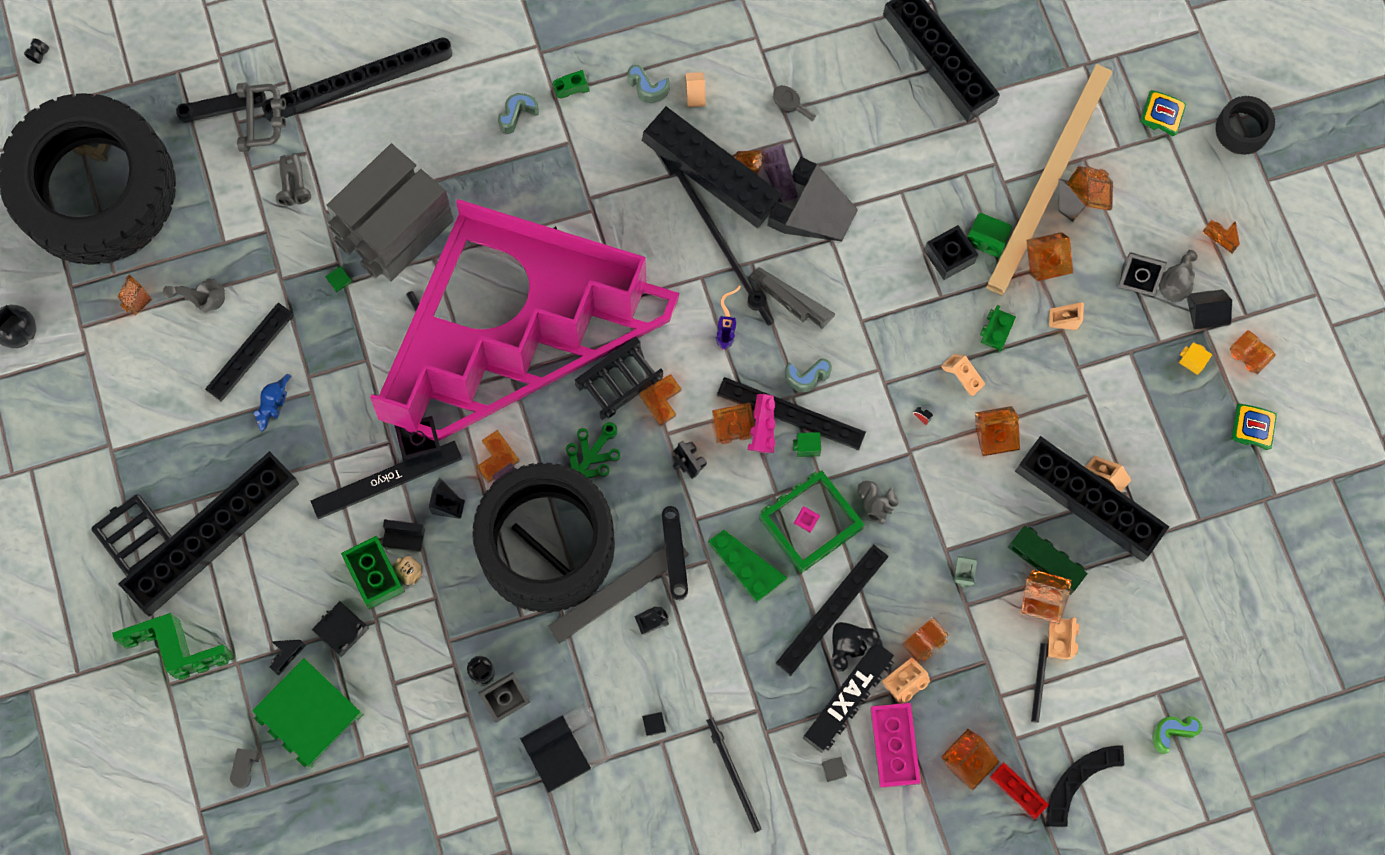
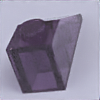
M783 144L759 150L763 168L772 186L783 194L780 202L783 203L798 198Z

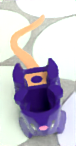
M740 285L734 291L723 295L721 299V307L725 317L720 316L716 343L722 350L732 346L736 329V318L730 317L724 300L727 296L737 292L740 289Z

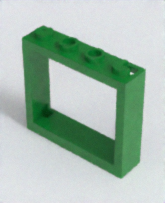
M823 470L819 473L813 472L807 477L808 480L805 483L801 484L800 482L791 489V493L781 495L776 499L777 503L764 507L759 518L801 574L855 536L865 526ZM821 481L853 524L802 560L771 520L770 516Z

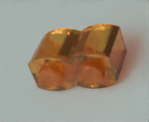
M1249 330L1229 349L1235 359L1243 361L1247 370L1259 374L1276 356L1271 348L1262 343Z
M931 618L902 645L917 662L921 660L926 662L933 655L931 652L936 647L941 649L948 642L946 638L949 634L934 618Z

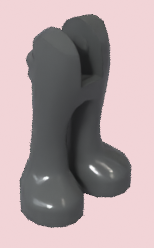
M292 154L293 163H287L286 155L280 156L279 170L282 191L276 195V202L280 205H294L291 176H293L295 183L294 197L296 203L305 204L311 200L310 191L304 187L302 164L298 154Z

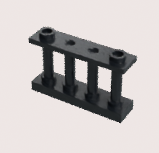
M637 337L628 341L575 379V386L578 390L587 389L601 406L600 418L602 420L606 417L611 418L616 414L617 409L651 385L655 386L662 381V368L654 372L639 353L641 342ZM629 356L634 357L649 376L640 383L624 364V360ZM613 367H618L633 386L625 394L608 374L609 370ZM598 378H603L618 399L608 404L593 385L594 381Z

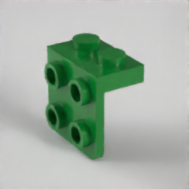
M978 213L967 239L974 249L1000 258L1012 226L983 213Z

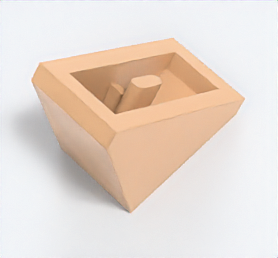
M703 72L685 73L687 106H706Z
M1080 302L1051 308L1049 327L1078 330L1083 322L1084 303Z

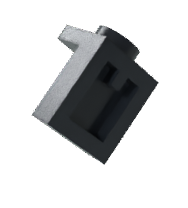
M652 607L634 616L642 635L659 627L669 625L668 614L662 607Z

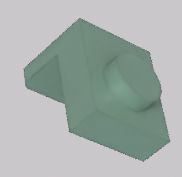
M957 556L953 579L955 583H958V586L968 588L969 585L974 586L977 559Z

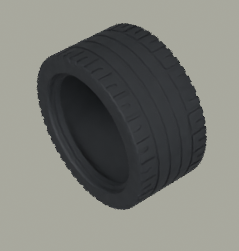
M543 462L528 464V466L523 465L518 469L515 468L511 470L512 472L505 473L502 478H498L496 483L490 486V489L484 493L485 496L481 498L480 505L476 509L477 513H475L473 522L474 531H472L473 544L483 573L489 584L501 597H504L508 602H512L515 606H520L522 609L542 613L546 611L548 613L561 611V609L566 610L571 606L574 607L579 602L585 601V598H589L593 592H596L599 585H602L604 582V578L607 577L612 565L611 562H613L615 540L613 519L608 502L596 484L592 483V480L586 478L584 474L578 473L577 470L570 469L568 466L548 462L543 464ZM557 498L567 501L582 511L592 526L593 539L586 557L574 570L561 577L549 580L526 578L511 570L498 555V537L504 521L512 511L530 500Z

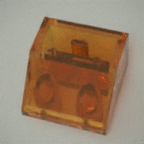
M1033 570L1026 579L1021 614L1060 624L1069 597L1071 580Z

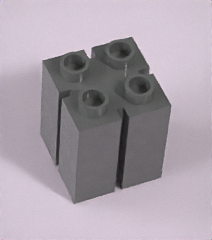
M392 143L326 205L332 218L327 225L336 235L333 238L334 242L348 255L355 250L363 259L360 261L361 266L372 277L377 278L382 273L391 282L454 221L446 190L422 169L415 173L413 169L417 165Z

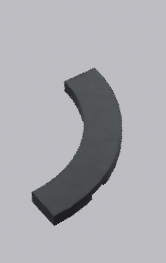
M1123 745L1110 746L1093 751L1078 759L1063 773L1050 796L1046 815V827H1068L1069 808L1076 791L1093 774L1107 768L1124 766Z

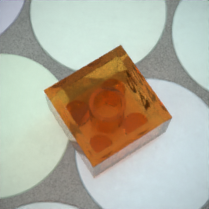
M1063 232L1026 240L1030 275L1034 279L1041 281L1073 274L1070 238Z

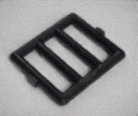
M139 494L134 495L118 508L116 506L109 510L110 514L91 528L94 535L125 576L129 575L164 543L132 567L127 565L124 558L158 533L164 538L165 542L172 537ZM137 504L143 512L107 538L101 529ZM148 518L154 527L118 553L112 544Z

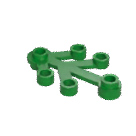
M608 422L603 425L602 434L591 450L588 444V430L580 428L577 431L584 460L578 465L576 456L578 448L573 443L568 444L566 452L570 458L571 469L584 474L586 478L608 476L610 471L606 464H601L598 469H586L590 464L610 460L618 461L620 459V451L618 449H611L609 453L598 454L608 439L616 437L617 427L614 423ZM612 427L613 431L607 432L606 428ZM585 432L586 436L580 437L579 434ZM574 447L575 451L571 453L568 449ZM613 452L618 454L616 458L611 456ZM606 468L607 472L601 473L600 469Z

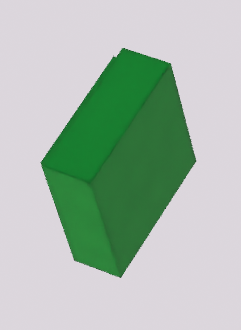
M341 266L325 276L336 293L352 283Z

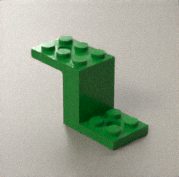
M172 613L112 632L114 641L128 649L138 646V643L143 641L151 642L157 640L166 672L175 679L178 678V680L189 678L190 674L195 672H206L210 670L209 667L215 665L224 666L229 663V660L234 659L232 651L223 644L190 655L181 621Z

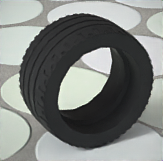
M1236 97L1223 108L1218 116L1215 128L1216 136L1222 146L1231 152L1241 155L1255 153L1272 136L1275 128V115L1270 106L1257 97ZM1236 113L1250 115L1259 123L1261 135L1253 138L1239 135L1230 125V115Z

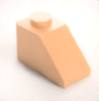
M1094 456L1086 465L1087 469L1120 492L1131 481L1124 467L1120 464Z

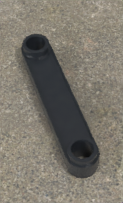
M237 93L191 103H182L177 106L176 114L182 122L189 123L199 119L246 110V97L240 98ZM253 93L254 108L262 107L263 102L266 101L265 93Z
M667 506L662 511V524L670 593L675 600L681 601L688 595V583L680 516L676 507ZM673 512L676 516L673 519H668L665 514ZM677 587H681L685 592L682 595H677L674 593V590Z

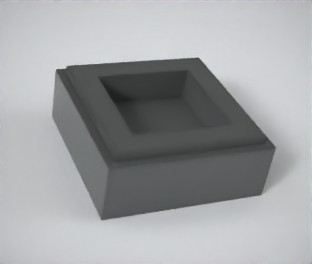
M842 757L822 762L827 782L847 777Z

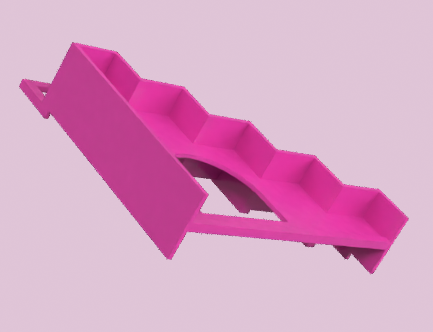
M457 199L456 204L459 215L379 396L371 394L370 399L378 420L405 428L409 433L422 431L425 437L434 440L431 427L420 424L431 398L474 412L441 430L436 429L438 441L613 352L634 337L640 338L669 323L680 295L678 292L647 283L646 257ZM466 241L505 252L515 258L526 271L529 280L527 301L522 310L512 320L501 326L490 329H473L434 317ZM643 292L669 300L664 314L649 323L633 318ZM592 316L635 329L596 350L580 345ZM539 343L582 356L542 378L527 373ZM485 370L528 384L490 405L473 401Z

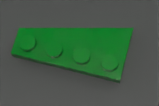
M722 530L708 541L756 603L787 580L785 575L725 530Z

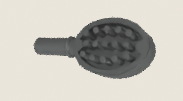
M784 85L777 86L774 89L773 100L778 107L789 112L797 110L798 113L800 112L811 121L816 118L814 113L800 104V97L794 89Z

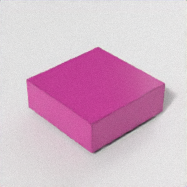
M803 506L793 524L811 533L820 515Z

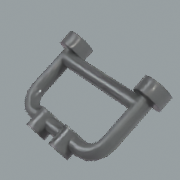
M246 82L238 83L236 85L237 95L240 98L246 97L247 136L237 139L239 151L245 152L249 151L251 147L275 144L280 138L281 128L286 127V119L284 116L281 117V110L286 108V102L284 98L280 99V91L273 84L249 86ZM271 91L273 94V99L271 100L273 135L270 138L254 139L253 93Z

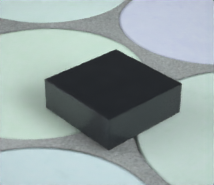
M662 712L642 716L646 737L666 732Z

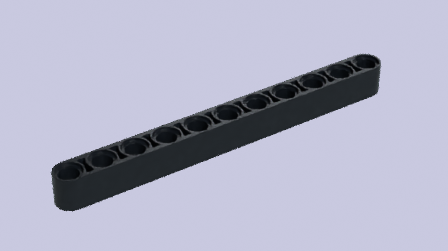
M438 38L281 94L280 99L284 98L286 105L292 103V105L286 106L284 110H281V117L288 118L446 61L453 54L451 43L447 38ZM273 98L267 99L262 104L264 115L270 122L273 118V112H269L272 109L271 100Z

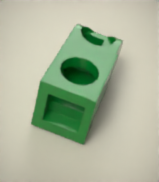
M583 70L562 76L552 82L557 98H566L579 92H590Z

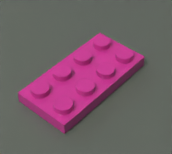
M911 703L871 706L880 788L921 784Z

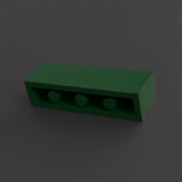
M1024 525L1008 548L1071 595L1088 573L1085 571V568L1081 564L1071 561L1065 552L1055 549L1049 540L1038 536L1036 530Z

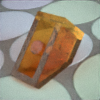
M128 275L118 298L122 302L120 306L127 313L131 311L136 316L152 299L145 289L131 275Z

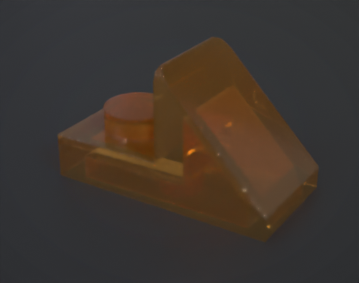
M762 150L737 151L735 158L758 174L766 154Z
M1211 220L1203 230L1204 234L1232 254L1240 245L1236 221L1233 222L1228 230H1225L1220 223Z

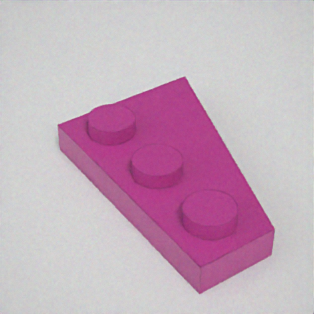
M757 394L753 415L756 422L755 427H752L750 432L753 439L752 444H748L747 450L774 453L775 401L772 395Z

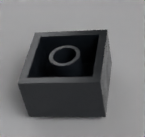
M959 225L929 240L924 248V252L943 280L975 264L978 253Z

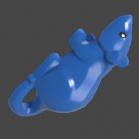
M286 374L278 382L266 385L261 391L259 410L254 411L256 422L261 432L267 428L271 416L278 419L280 412L277 408L279 405H284L287 395L285 386L291 378L290 374Z

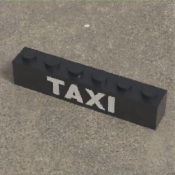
M879 643L871 646L806 732L803 739L821 753L825 749L829 751L835 743L833 740L834 736L837 733L841 735L847 727L845 721L848 717L853 719L859 711L856 708L860 701L865 703L871 695L868 692L872 686L876 688L882 680V677H880L881 673L884 670L888 672L894 664L891 661L894 655Z

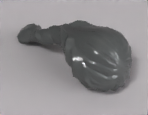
M1188 250L1187 254L1182 257L1181 264L1172 266L1163 273L1159 289L1161 295L1168 301L1180 302L1191 295L1195 277L1191 261H1196L1198 257L1194 250Z
M210 278L203 281L196 289L184 286H165L163 288L165 297L172 298L176 294H180L186 300H190L200 311L206 313L219 309L225 300V290L222 285L215 279Z

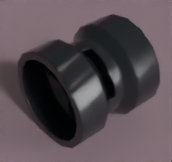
M33 38L30 48L26 49L24 55L32 62L40 64L43 60V55L48 52L49 46L41 40Z

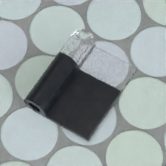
M583 703L520 738L548 793L613 758L593 722L592 717L595 715L590 705L585 706Z

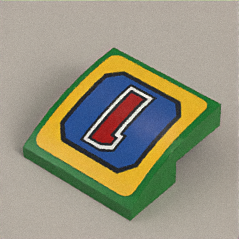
M1151 90L1149 91L1140 123L1153 130L1159 128L1169 135L1175 136L1178 133L1187 103L1170 95Z
M1237 404L1231 440L1244 445L1252 444L1265 450L1272 449L1277 413L1251 405Z

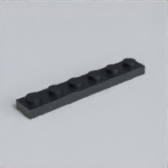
M278 302L205 390L222 402L294 316L293 312Z

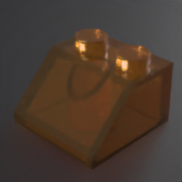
M1078 166L1066 184L1086 207L1111 211L1113 207V181L1108 177L1109 174L1103 169L1098 170L1090 166Z
M750 403L712 410L711 423L716 443L728 444L735 439L747 440L751 438L750 432L754 424Z
M1012 406L975 412L976 433L982 456L1020 450L1019 416Z
M969 729L941 756L947 767L972 791L999 763V760L985 740Z

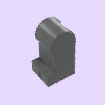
M237 748L230 781L235 787L244 789L250 785L253 761L259 762L260 753Z

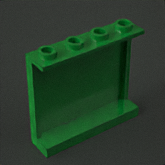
M305 658L252 710L256 715L254 719L261 726L266 724L270 728L268 733L274 739L280 738L284 742L282 746L290 754L294 751L298 755L296 760L303 767L308 765L311 768L314 767L312 764L355 719L359 720L363 716Z

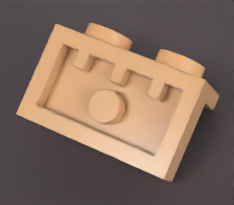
M1049 618L1047 657L1071 660L1074 655H1077L1078 643H1075V637L1079 633V624L1076 623V618Z
M912 657L882 680L883 686L896 698L898 704L910 701L913 695L925 689L930 682L927 671Z

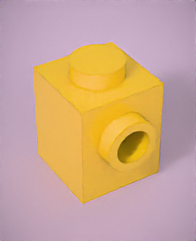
M1193 342L1190 347H1184L1180 353L1182 358L1179 363L1199 375L1213 354L1206 351L1202 345Z

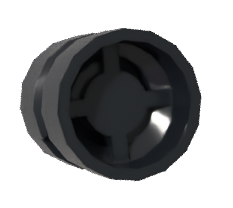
M476 656L469 661L467 673L475 685L487 686L494 680L495 669L487 657Z

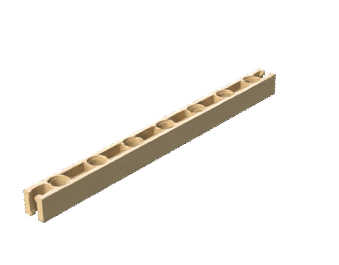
M1098 64L1095 65L988 282L987 289L999 295H1004L1059 183V178H1061L1109 81L1112 70Z

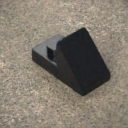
M300 639L272 641L282 651V654H278L272 659L269 668L279 676L306 645Z

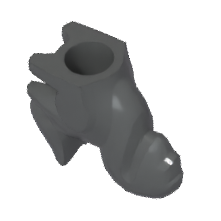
M863 481L858 485L857 493L863 499L866 517L868 520L883 525L887 518L884 513L892 514L893 507H896L899 503L893 492V488H890L886 496L883 497L878 495L879 489L874 482Z

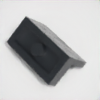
M384 519L383 528L385 532L382 543L384 547L421 551L425 533L423 524Z

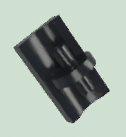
M681 441L678 443L677 448L673 450L675 454L673 458L676 461L673 468L675 470L681 468L683 473L687 471L691 479L697 477L699 472L707 465V462L703 457L695 459L693 454L697 449L693 442L685 443Z

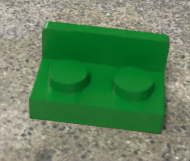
M996 305L995 310L991 309L987 319L990 320L988 326L984 325L980 336H983L980 343L1002 351L1016 316L999 310L1000 306Z

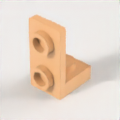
M953 354L941 365L945 372L955 373L971 396H974L985 385L965 355Z

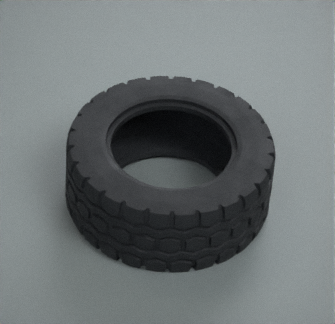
M78 93L76 96L73 94L57 97L56 101L51 99L39 105V109L34 108L24 116L25 120L23 122L19 121L11 131L12 136H8L2 149L4 153H1L0 195L8 214L18 227L37 245L53 256L60 259L63 258L65 261L80 264L82 262L87 265L118 261L120 257L122 259L136 253L138 248L141 250L152 241V236L155 237L164 226L162 223L166 222L170 215L171 205H173L176 189L174 187L176 186V177L172 159L165 145L150 124L127 104L116 99L113 100L108 96L98 94L94 96L88 93ZM92 143L109 144L126 152L129 163L128 181L121 196L109 208L87 217L66 216L53 210L48 190L50 177L56 164L68 152L79 146Z

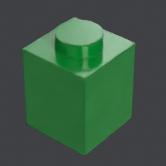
M820 432L797 433L796 439H793V451H797V457L820 456Z

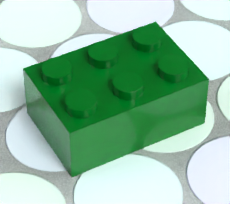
M377 535L341 553L369 610L405 592Z

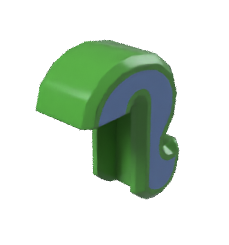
M1172 716L1163 718L1154 726L1152 734L1154 747L1158 752L1167 754L1170 750V735L1193 738L1201 732L1202 724L1197 718L1188 716L1182 721Z

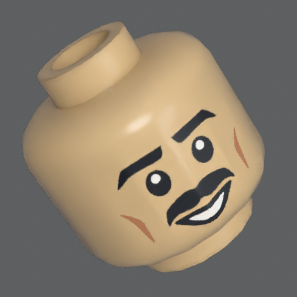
M406 556L403 559L399 557L393 565L398 579L405 585H410L411 583L414 585L423 574L421 571L422 565L410 556Z

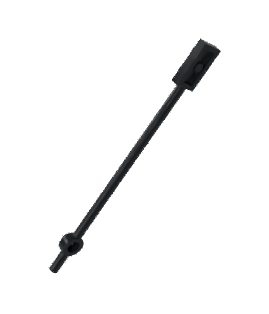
M655 152L671 178L678 177L749 294L747 299L749 308L759 311L767 326L773 324L774 321L765 308V294L754 290L684 173ZM758 297L760 301H755L754 298Z

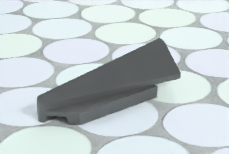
M760 267L749 276L801 322L809 318L818 327L823 329L835 316L834 312Z

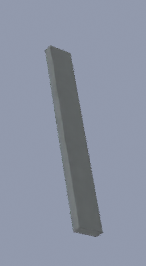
M683 546V549H684V558H685V557H687V556L689 555V553L686 551V549H685L684 546ZM665 547L548 626L559 644L668 570Z

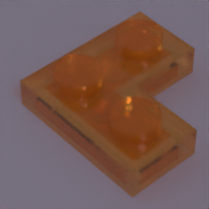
M670 374L639 394V397L660 426L676 417V413L667 400L681 392V387Z
M498 430L482 440V443L492 456L479 464L477 469L487 483H490L520 462Z

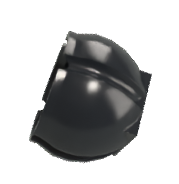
M5 305L0 308V326L12 314L18 317L19 320L8 332L0 327V344L9 348L26 346L28 339H33L36 333V323L33 315L22 306Z

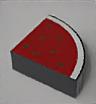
M917 407L912 412L925 425L933 417L930 411H922L921 407Z

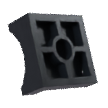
M339 601L331 610L326 611L327 614L325 616L322 615V620L312 630L342 657L366 633L369 627Z

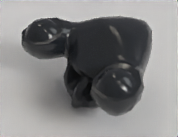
M845 622L836 623L832 633L833 654L831 664L833 669L837 672L844 671L848 667L847 655L852 658L864 656L867 645L875 646L879 643V632L873 628H861Z

